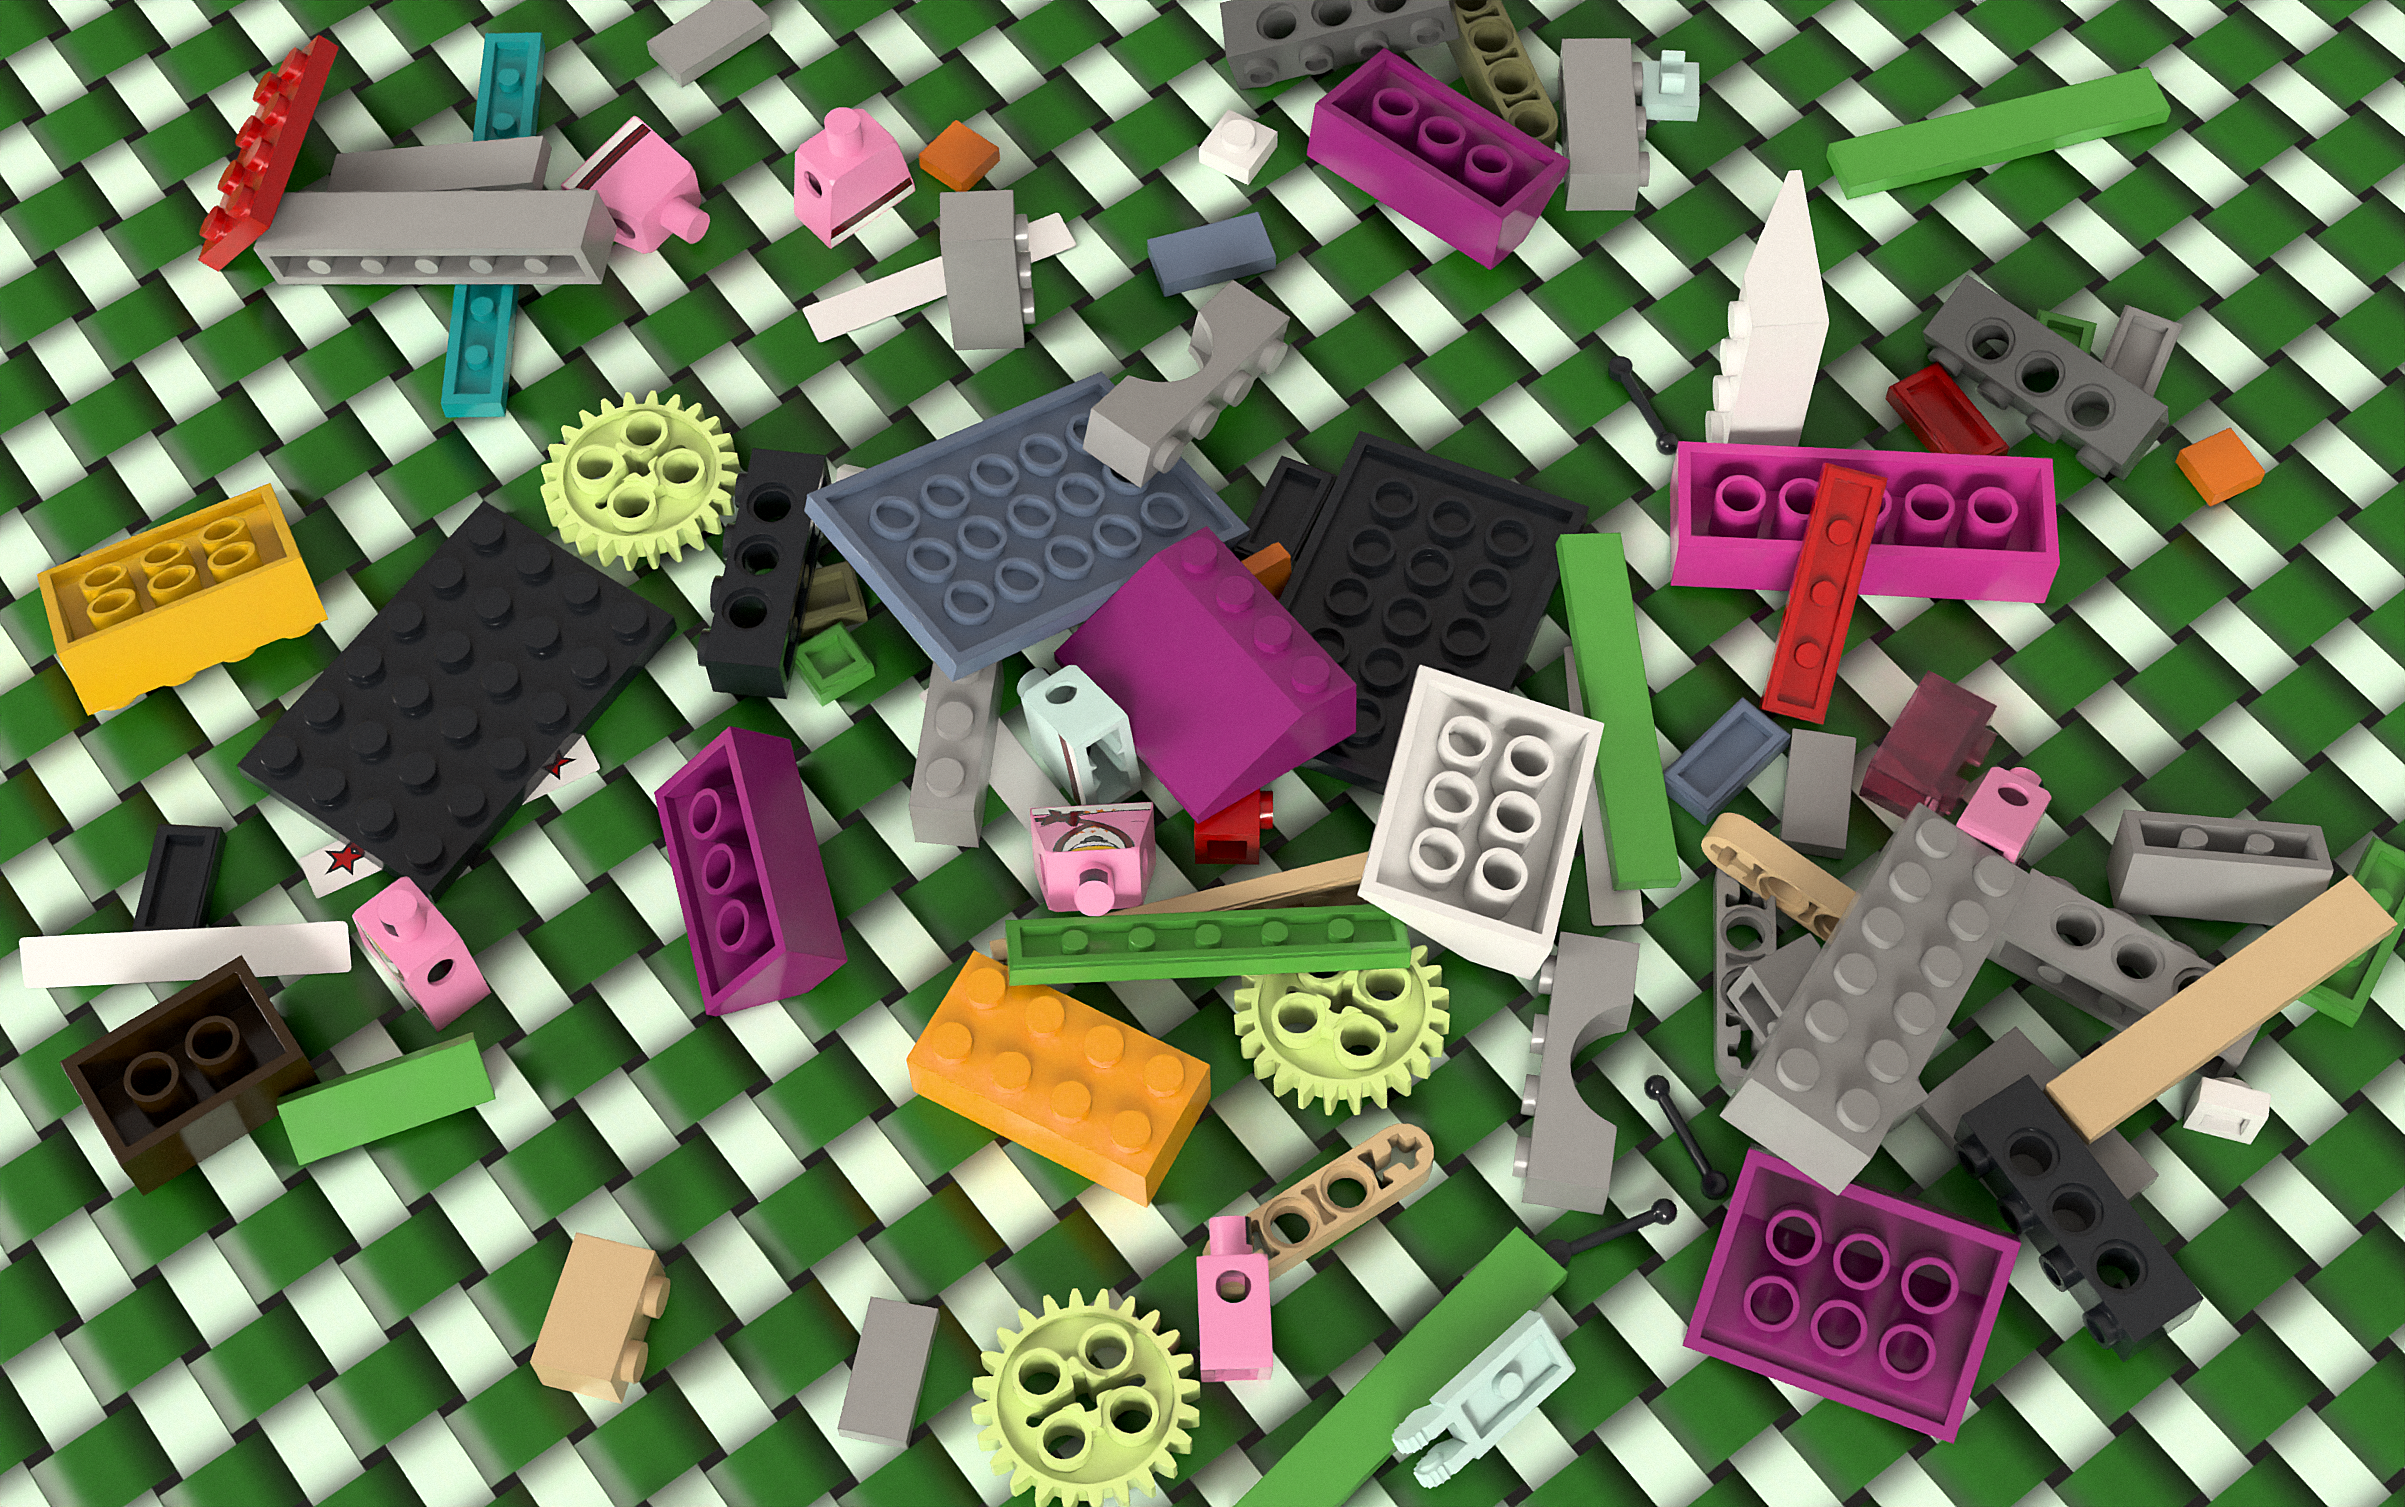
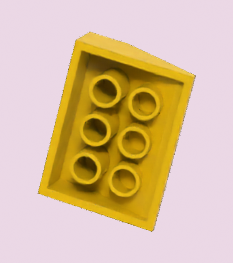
M271 483L37 574L57 655L88 716L101 710L113 711L121 709L132 703L138 695L163 685L171 687L183 684L192 679L198 671L223 661L237 662L253 654L258 647L281 638L292 639L310 632L316 624L328 620L318 592Z

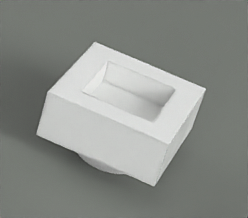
M1228 109L1199 147V162L1249 185L1277 148L1278 132Z
M2203 1077L2186 1103L2183 1128L2251 1144L2268 1119L2272 1094L2251 1089L2246 1082L2235 1078L2219 1077L2210 1079Z

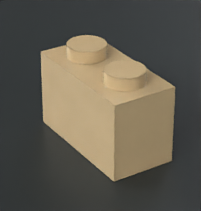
M576 1232L530 1360L543 1385L622 1404L629 1383L637 1384L644 1372L648 1356V1344L643 1341L651 1317L659 1319L662 1316L669 1297L670 1279L666 1277L656 1251Z

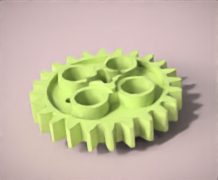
M650 391L644 404H636L631 392H626L623 399V407L615 409L611 402L605 398L601 400L603 414L598 417L585 410H581L579 415L583 427L580 430L563 425L561 431L566 445H549L548 450L552 463L541 466L546 484L540 486L552 526H558L565 544L576 541L581 557L585 558L597 550L602 566L608 567L616 556L620 555L623 556L627 571H632L638 557L647 556L652 569H658L660 554L668 552L678 563L682 562L681 546L688 543L702 551L705 549L701 533L705 530L720 535L723 530L719 515H734L735 508L732 497L735 496L736 479L741 471L738 456L735 453L730 433L723 434L720 420L717 416L705 420L700 403L694 404L684 412L681 397L678 394H675L664 406L659 405L656 391ZM684 480H691L686 483L677 484ZM634 514H642L635 518H628Z
M1424 944L1411 949L1410 968L1333 971L1337 974L1325 979L1312 976V972L1241 975L1242 987L1244 988L1235 990L1234 993L1235 1010L1239 1012L1234 1015L1235 1034L1244 1036L1240 1039L1243 1059L1256 1058L1254 1061V1073L1257 1080L1275 1074L1274 1095L1280 1097L1293 1087L1298 1089V1108L1303 1110L1315 1096L1323 1098L1326 1115H1332L1338 1100H1347L1353 1114L1360 1115L1362 1098L1371 1096L1381 1109L1387 1108V1089L1391 1086L1404 1096H1409L1411 1094L1412 1081L1409 1073L1428 1079L1431 1069L1429 1057H1442L1444 1038L1441 1035L1449 1033L1450 1014L1445 1012V1010L1449 1009V989L1439 987L1442 979L1440 965L1426 966L1428 958L1427 946ZM1379 991H1390L1397 994L1398 997L1393 1000L1383 1001L1371 995ZM1294 1023H1304L1312 1027V1029L1304 1033H1292L1284 1028ZM1395 1029H1397V1031H1395V1032H1393V1033L1387 1032V1031H1390V1030H1395ZM1365 1045L1375 1051L1369 1055L1357 1056L1350 1054L1346 1050L1352 1046Z
M1078 1288L1072 1289L1069 1298V1308L1061 1310L1050 1295L1043 1296L1045 1316L1036 1319L1024 1308L1019 1309L1018 1316L1022 1331L1016 1334L1009 1329L998 1328L996 1331L997 1338L1004 1353L983 1351L981 1354L983 1367L993 1376L973 1378L972 1382L974 1394L988 1400L971 1407L973 1422L989 1426L977 1435L979 1448L981 1451L1000 1449L990 1461L992 1473L998 1476L1015 1469L1010 1481L1011 1493L1017 1497L1032 1485L1035 1486L1036 1507H1047L1054 1496L1062 1498L1063 1507H1077L1079 1501H1088L1090 1507H1104V1499L1114 1497L1119 1507H1130L1129 1490L1135 1487L1149 1498H1154L1156 1496V1485L1152 1474L1156 1471L1173 1479L1178 1475L1177 1464L1169 1453L1172 1451L1180 1454H1190L1192 1451V1438L1182 1431L1181 1428H1194L1200 1424V1410L1186 1404L1200 1398V1382L1192 1379H1182L1194 1370L1192 1354L1172 1356L1180 1346V1333L1178 1330L1175 1329L1157 1336L1161 1324L1160 1312L1155 1309L1139 1321L1136 1319L1135 1297L1129 1296L1118 1310L1111 1309L1107 1289L1100 1290L1094 1306H1084ZM1101 1348H1115L1125 1355L1121 1364L1112 1369L1096 1368L1089 1362L1092 1354ZM1035 1373H1051L1059 1379L1057 1386L1047 1394H1032L1023 1388V1384L1028 1377ZM1140 1377L1146 1381L1142 1387L1128 1386L1131 1380ZM1088 1393L1092 1402H1097V1408L1093 1411L1085 1412L1083 1406L1080 1403H1076V1397L1080 1394ZM1129 1410L1142 1411L1151 1420L1145 1429L1131 1434L1120 1431L1114 1426L1113 1422L1118 1415ZM1031 1418L1044 1419L1040 1426L1032 1428L1027 1425L1028 1420ZM1059 1436H1076L1083 1441L1084 1447L1080 1453L1069 1459L1055 1458L1047 1452L1050 1443Z

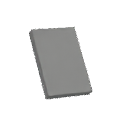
M2015 1026L1929 1092L1927 1095L1930 1098L1915 1113L1955 1154L1954 1145L1957 1142L1953 1137L1962 1115L2027 1074L2030 1075L2043 1092L2046 1084L2062 1073ZM2115 1128L2088 1146L2074 1131L2129 1203L2154 1184L2159 1174ZM2020 1154L2010 1157L2013 1166L2023 1174L2034 1176L2043 1173L2040 1163L2031 1156ZM1980 1178L1979 1181L1998 1200L1983 1178ZM2066 1209L2053 1212L2056 1222L2062 1228L2073 1232L2086 1230L2084 1220L2077 1213Z

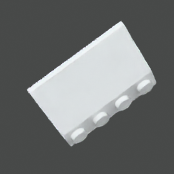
M1801 170L1788 171L1744 273L1739 299L1729 303L1728 329L1730 339H1722L1720 363L1723 375H1715L1713 379V403L1715 410L1707 411L1705 431L1707 443L1798 447L1829 326Z
M1419 665L1357 895L1468 961L1532 980L1553 948L1604 723Z

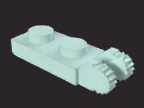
M1529 1310L1429 1400L1432 1404L1416 1409L1407 1416L1405 1421L1394 1429L1392 1441L1402 1454L1406 1453L1408 1455L1428 1445L1430 1440L1435 1439L1448 1428L1453 1438L1436 1444L1427 1452L1425 1457H1422L1416 1463L1417 1466L1414 1468V1475L1424 1488L1437 1487L1441 1483L1444 1484L1447 1479H1450L1452 1474H1456L1471 1459L1476 1458L1479 1460L1575 1372L1576 1367L1543 1314Z

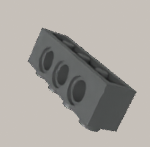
M1230 0L1220 3L1226 59L1240 90L1253 87H1267L1278 81L1307 74H1321L1333 68L1369 61L1384 48L1396 54L1417 48H1431L1442 42L1460 38L1454 0Z
M1966 275L1923 330L1927 350L1930 351L1927 357L1933 364L1938 362L1947 374L1952 377H1957L1962 372L1979 384L1976 391L1993 406L2006 410L2011 405L2028 417L2025 421L2026 425L2042 439L2055 444L2060 438L2078 450L2075 455L2076 459L2084 467L2100 477H2105L2110 472L2124 481L2169 424L2168 407L1969 275ZM1997 339L2008 345L2007 351L1997 359L1987 360L1976 354L1978 347L1988 340ZM2039 372H2048L2058 378L2057 384L2051 390L2044 393H2035L2025 387L2029 377ZM2088 405L2101 406L2109 413L2101 424L2092 427L2083 426L2074 419L2076 413Z

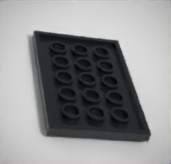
M1359 431L1279 598V603L1356 683V733L1299 766L1384 795L1419 665L1512 694L1561 582L1555 544L1560 534L1582 533L1587 522L1589 506Z
M483 501L236 766L244 779L397 880L408 876L429 901L436 904L577 741L587 733L677 631L674 616L498 508Z

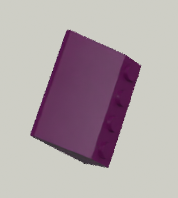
M1208 526L1152 556L1054 652V660L1062 669L1068 665H1077L1128 715L1136 754L1198 824L1356 733V683Z
M1751 1142L1682 1346L1954 1444L2021 1246V1241L2017 1234L1856 1178L1837 1196L1766 1147Z

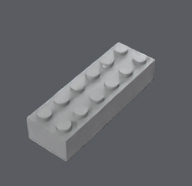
M1918 802L1885 844L1724 1107L1720 1117L1838 1196L1874 1156L2032 876Z

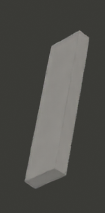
M543 135L336 154L326 192H353L355 190L369 192H405L407 190L460 191L463 189L476 191L529 189L538 191L543 188L552 147Z

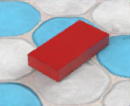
M1938 362L1889 386L1885 399L1930 453L2007 456L2010 448Z

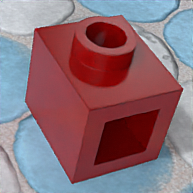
M1259 788L1198 824L1195 821V864L1259 865L1260 829H1273V791H1260Z

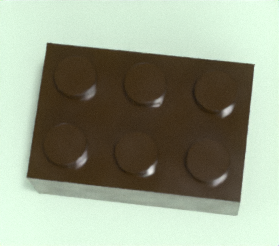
M242 955L59 1062L117 1162L143 1196L278 1116L279 1111L276 1106L278 1097L321 1083Z

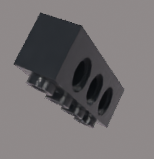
M753 448L748 471H740L738 473L735 485V505L739 508L735 523H727L723 535V557L727 560L723 576L716 575L711 586L710 608L712 613H714L711 629H703L698 642V664L701 667H706L713 692L778 699L788 698L823 532L804 510L807 494L832 484L826 455ZM783 517V519L775 522H767L773 518ZM764 569H773L772 571H770V572H768V573H766V574H762V575H756V574H755V573H757L758 571H761V570H764ZM751 622H762L753 628H742Z
M2029 1074L1961 1116L1953 1137L1957 1142L1954 1145V1152L1958 1161L1973 1179L1979 1180L1983 1178L1998 1198L1996 1200V1207L2003 1221L2015 1234L2021 1236L2025 1233L2041 1254L2039 1256V1263L2045 1276L2059 1291L2065 1292L2068 1290L2085 1312L2082 1314L2085 1327L2102 1348L2108 1350L2112 1347L2124 1363L2193 1317L2204 1297ZM2020 1154L2031 1156L2040 1163L2043 1173L2034 1176L2023 1174L2013 1166L2010 1157ZM2066 1209L2077 1213L2084 1220L2086 1230L2073 1232L2062 1228L2056 1222L2053 1212ZM2110 1265L2119 1268L2128 1277L2130 1287L2115 1289L2106 1285L2100 1279L2097 1267Z

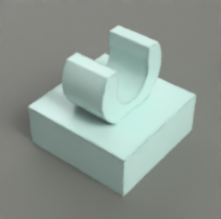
M1662 50L1660 61L1642 60L1643 87L1640 106H1645L1646 119L1697 122L1699 112V63L1684 62L1685 51Z

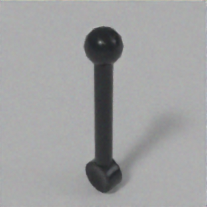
M1625 356L1612 358L1609 362V377L1616 382H1622L1655 434L1657 450L1663 455L1674 454L1677 450L1678 437L1674 433L1666 431L1631 375L1633 366L1631 360Z
M1658 1074L1650 1076L1644 1083L1645 1094L1649 1099L1659 1103L1703 1178L1700 1183L1702 1194L1710 1200L1721 1199L1729 1188L1727 1176L1720 1171L1712 1169L1669 1096V1081L1664 1076Z
M1661 1198L1653 1203L1651 1210L1569 1243L1560 1239L1552 1240L1547 1243L1544 1251L1565 1268L1569 1265L1571 1256L1653 1223L1661 1225L1671 1224L1677 1217V1207L1672 1200Z

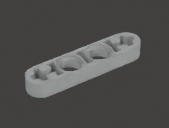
M1717 867L1713 882L1714 1067L1720 1080L1730 1088L1736 1089L1747 1069L1741 1068L1740 1059L1734 1056L1741 1039V1030H1751V1028L1736 1007L1730 1003L1726 992L1749 965L1776 951V897L1771 895L1766 901L1761 895L1751 891L1749 905H1738L1740 883ZM1736 925L1751 926L1759 932L1763 943L1753 951L1738 950L1730 944L1726 933ZM1752 1031L1750 1053L1755 1058L1762 1044Z

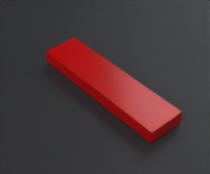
M1823 463L1759 709L1823 725L1888 478L1830 463Z

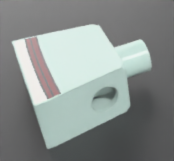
M1068 665L1053 675L1047 669L1038 667L1028 671L1020 679L1017 685V693L1021 697L1032 744L1038 755L1078 806L1119 804L1143 789L1128 715L1077 665ZM1088 746H1090L1091 748L1089 756L1087 755L1086 748Z

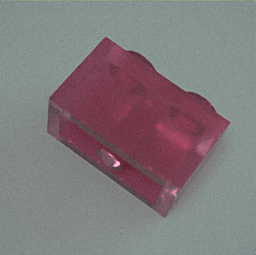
M1928 670L1869 763L1859 796L1903 819H1906L1918 802L1937 814L1939 811H1942L1950 816L1969 783L1961 778L1966 767L1970 763L1980 768L1998 734L1988 730L1997 705Z

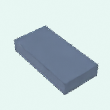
M1259 212L1147 240V252L1164 297L1276 269V255Z
M1742 697L1663 772L1667 795L1706 826L1789 746L1791 735Z

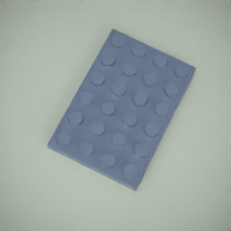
M1102 371L807 494L804 510L806 514L952 682L1089 619L1152 556L1205 526H1208L1231 552L1234 545L1250 532V529L1181 456L1169 472L1163 474L1158 471L1140 488L1082 449L1091 409L1115 387Z

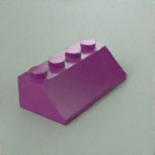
M1386 48L1382 49L1315 103L1307 156L1489 270L1497 266L1525 241L1570 164L1569 159Z
M729 726L654 792L706 1015L721 1016L808 993L848 961L790 739Z

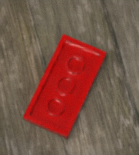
M321 35L315 37L303 50L294 47L284 59L279 72L274 74L268 71L259 82L253 94L252 100L259 104L255 115H251L245 121L236 137L235 145L241 148L237 161L233 160L222 174L217 189L224 193L219 206H214L208 213L199 233L206 240L198 261L218 272L266 232L272 224L339 46Z

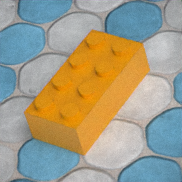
M975 950L906 1058L914 1092L1146 1208L1152 1201L1211 1098L1209 1064L1045 984L1009 986L1008 966Z

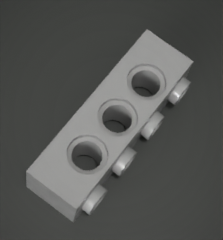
M2033 868L2029 873L2032 876L2031 880L1986 957L2121 1032L2216 967L2199 958L2198 954L2189 946L2178 941H2168L2138 925L2137 921L2126 912L2115 908H2106L2080 894L2068 881L2055 876H2046ZM2058 934L2072 935L2083 946L2070 945L2063 941ZM2118 966H2128L2135 969L2143 979H2135L2125 975ZM2261 1025L2194 1072L2210 1079L2219 1077L2231 1078L2243 1060Z

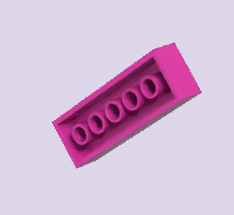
M1678 441L1670 480V586L1790 591L1823 463H1830L1888 478L1858 595L2045 603L2060 565L2053 458Z

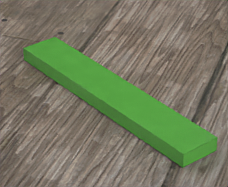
M2148 67L1829 143L1826 158L1846 199L1849 200L2165 123L2171 108Z
M1621 532L1560 534L1555 546L1583 713L1586 718L1604 723L1593 772L1613 891L1675 888L1682 877Z
M1374 904L1005 920L1009 986L1410 968L1412 955L1406 923Z
M1516 1226L1233 1507H1341L1398 1450L1392 1441L1394 1429L1400 1423H1403L1405 1418L1414 1410L1432 1404L1429 1400L1526 1312L1529 1310L1535 1312L1566 1281L1568 1272Z

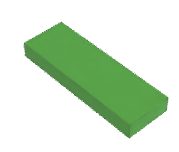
M2374 836L2368 843L2352 876L2398 924L2389 936L2297 999L2351 1028L2359 1019L2405 926V851Z
M474 1032L278 1097L276 1106L298 1164L301 1166L495 1100L496 1096Z

